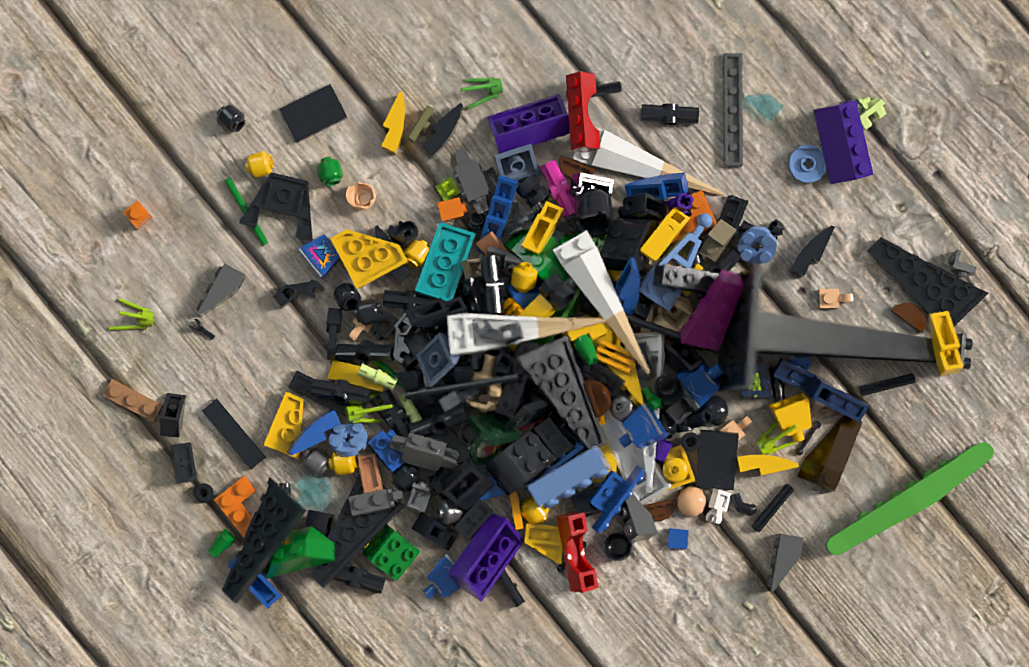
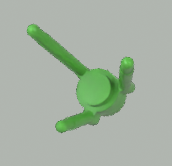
M495 77L467 78L466 82L486 83L460 89L463 92L486 88L487 93H491V95L467 106L468 110L488 100L498 98V93H503L501 79H495Z

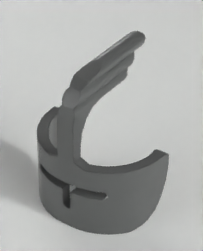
M513 199L505 227L506 235L511 236L525 232L524 223L536 219L542 210L541 203L537 202L532 207L533 213L531 215L522 217L517 200ZM513 212L515 213V217H516L517 224H518V228H517V229H516L515 223H513V222H514V218H513V214H512Z

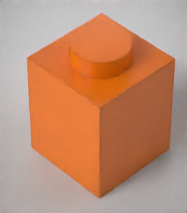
M459 197L437 203L442 223L463 219L464 213L467 212L465 202H460Z
M138 200L123 212L138 230L153 218Z

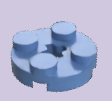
M814 145L800 146L789 158L788 165L792 177L802 183L816 182L821 179L827 170L823 152ZM806 159H809L810 163H813V166H810L809 169H806V166H803V163L806 162Z
M761 226L748 228L747 231L740 235L738 242L741 258L753 264L770 262L771 258L775 255L777 247L775 236L773 237L767 228ZM756 242H760L759 244L762 247L756 249L753 245Z
M349 423L334 427L333 432L329 436L331 450H334L337 455L342 457L354 456L358 454L360 449L363 448L364 450L368 444V436L361 423Z

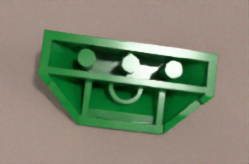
M525 229V232L512 235L503 244L513 255L524 262L532 264V267L537 270V277L543 282L552 274H557L563 282L569 277L553 252L561 244L552 236L539 255L521 247L530 229Z
M312 526L291 531L266 564L265 578L268 579L334 561V543Z

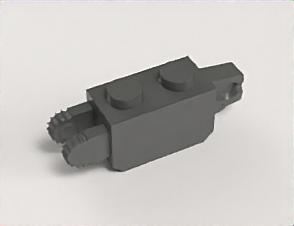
M460 149L455 152L458 166H455L456 173H454L457 183L462 184L464 190H461L464 200H468L470 204H473L477 213L482 215L489 212L487 198L490 196L491 190L481 165L473 159L470 160L467 153Z
M410 432L408 437L393 435L390 444L391 449L403 454L402 460L405 463L432 471L439 470L440 466L454 469L457 465L456 459L458 460L459 458L457 451L446 447L447 443Z

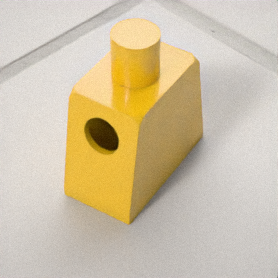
M803 393L768 405L781 432L795 424L798 426L785 436L792 435L794 442L804 440L803 431L811 427L809 399Z

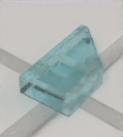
M770 94L747 95L744 98L770 121L784 107Z

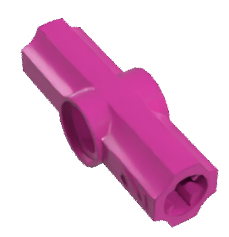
M549 161L540 166L553 199L557 201L559 207L564 209V217L574 215L576 212V202L573 196L570 195V185L566 178L563 177L556 161Z

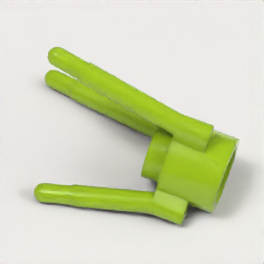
M119 298V302L140 311L138 314L119 311L118 314L137 318V323L140 324L108 327V330H147V327H152L155 312Z
M381 392L371 394L370 399L379 395ZM349 403V406H346L345 409L347 420L349 422L352 421L353 424L381 423V419L361 417H364V413L389 409L393 405L363 409L362 406H358L359 404Z
M775 421L758 437L759 440L755 443L763 455L767 453L770 455L775 451L795 444L794 441L774 447V442L792 432L798 426L795 424L771 439L770 436H766L777 426Z

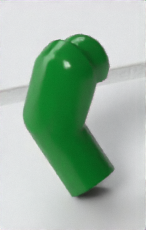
M648 386L641 390L649 409L658 410L661 407V400L654 395L651 388Z

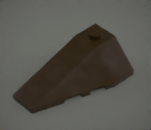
M844 415L804 459L797 477L830 492H835L863 422H858Z

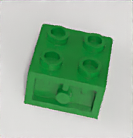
M387 524L375 536L362 554L391 578L398 581L419 555L420 550Z

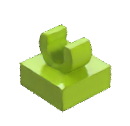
M451 176L435 186L443 201L453 199L461 194Z

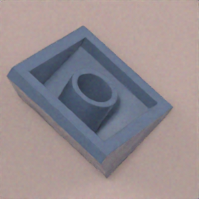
M531 144L494 155L501 176L521 182L531 174L535 177L540 175Z
M439 333L416 355L429 387H432L457 363L460 355H451L450 340L443 333Z

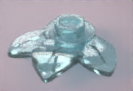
M306 476L297 482V485L304 490L300 498L302 506L315 505L320 512L327 508L330 502L329 494L333 489L332 482L328 478L321 477L316 479L312 476ZM322 483H325L327 485V488L324 491L320 489V485Z

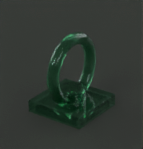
M494 411L469 417V425L478 434L469 450L470 459L475 464L486 465L508 447L509 442L520 440L522 433L518 429L507 432L503 427L510 420L506 415ZM483 441L487 446L500 444L498 449L491 455L486 457L477 456V450Z

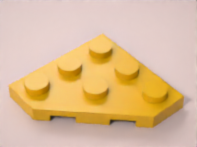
M348 229L330 238L357 289L408 263L400 245Z

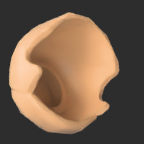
M357 182L355 185L347 188L345 197L347 203L354 210L365 211L374 205L376 194L373 187L368 183Z
M688 486L680 491L677 506L685 516H698L704 511L706 496L700 488Z

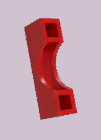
M582 71L566 75L571 150L585 153L599 150V130L592 124L588 114L589 99L596 93L595 74Z
M569 512L556 516L570 591L584 593L599 588L596 570L587 561L583 549V538L588 532L585 512Z

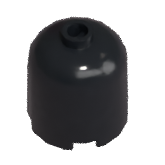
M588 189L578 196L576 201L575 227L580 234L587 231L588 234H591L592 238L607 235L609 230L614 227L612 201L605 191L601 189Z

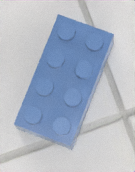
M594 447L529 485L528 488L539 507H549L550 509L559 504V499H567L576 494L574 490L590 486L592 484L591 480L607 476L609 474L608 470L612 468L602 450Z

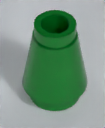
M588 335L578 337L574 341L575 349L588 365L597 362L598 357L592 338L588 337Z
M227 529L219 531L208 552L216 558L234 544L235 536Z

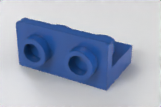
M381 431L367 445L376 453V456L390 473L393 474L404 463L402 460L403 454L390 448L392 440L384 431Z

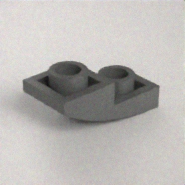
M492 246L488 247L487 256L495 255L498 257V266L503 269V274L512 276L513 268L524 262L507 251Z

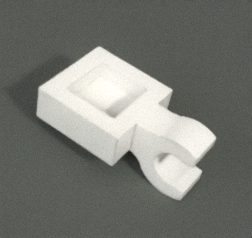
M713 488L709 507L712 510L707 513L706 521L717 524L721 523L722 512H727L731 493Z

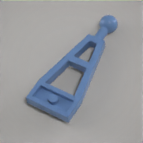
M707 213L700 214L697 218L698 225L692 234L687 232L655 266L666 265L673 259L683 268L691 269L702 242L698 237L705 228L711 226L712 217ZM690 241L692 246L685 260L677 253ZM654 266L641 282L639 292L669 312L682 290L673 289L672 291L670 288L653 286Z

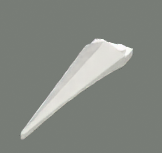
M657 332L634 334L637 343L647 342L655 370V375L650 381H643L638 376L640 389L642 390L649 386L654 393L655 381L664 371V335ZM648 367L649 374L643 368L640 373L643 377H648L651 374V369ZM642 394L643 403L648 404L647 401H646V399L644 398V396H643V394ZM660 408L658 410H653L658 419ZM656 443L642 448L649 488L652 487Z
M608 409L605 413L606 423L600 425L622 478L626 480L637 465L645 470L643 449L635 447L633 443L626 448L621 445L618 438L627 432L622 426V422L615 419ZM655 461L652 487L649 488L647 485L645 470L642 481L632 489L633 495L641 504L671 487L670 482L660 470L661 467Z

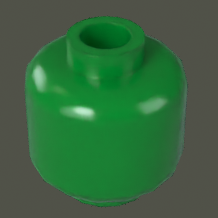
M331 157L322 158L321 162L316 166L319 181L322 184H326V186L339 184L343 177L340 162Z

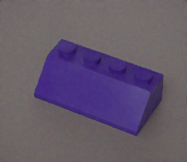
M560 94L487 116L499 154L528 144L535 145L570 134L569 116Z
M846 100L814 109L813 113L830 184L874 175L857 101Z
M491 514L457 559L448 575L457 586L482 602L524 540L507 518Z

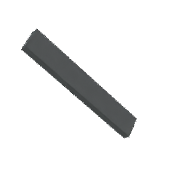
M723 53V167H743L742 53Z

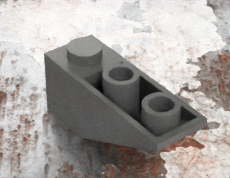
M225 263L223 267L219 266L215 273L216 280L214 283L209 284L205 292L207 293L205 300H201L196 308L198 310L197 314L202 317L237 294L246 275Z
M632 493L621 504V509L618 512L629 543L648 540L657 533L652 515Z
M782 533L775 537L773 548H776V554L771 557L770 567H773L772 575H768L767 586L770 587L769 591H775L801 557L803 537Z

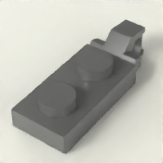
M383 489L348 497L352 517L384 511L394 507V502L403 501L402 491L392 492L391 489Z

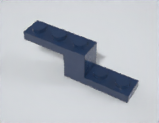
M781 357L771 373L774 377L806 392L813 400L858 422L861 421L869 407L867 403L835 388L829 381Z

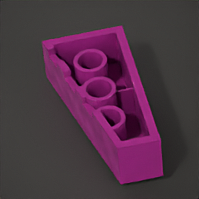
M724 270L719 273L708 289L707 295L701 299L695 312H692L686 325L680 329L682 343L719 351L743 288L740 274Z

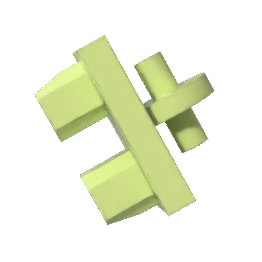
M869 96L865 99L861 97L855 99L863 130H867L872 125L868 119L871 114L876 119L886 115L883 107L885 103L882 99L879 100L875 97L871 100Z

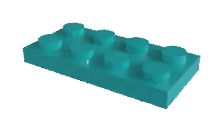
M439 222L415 293L435 300L442 298L443 302L453 299L463 272L461 262L468 258L475 233Z

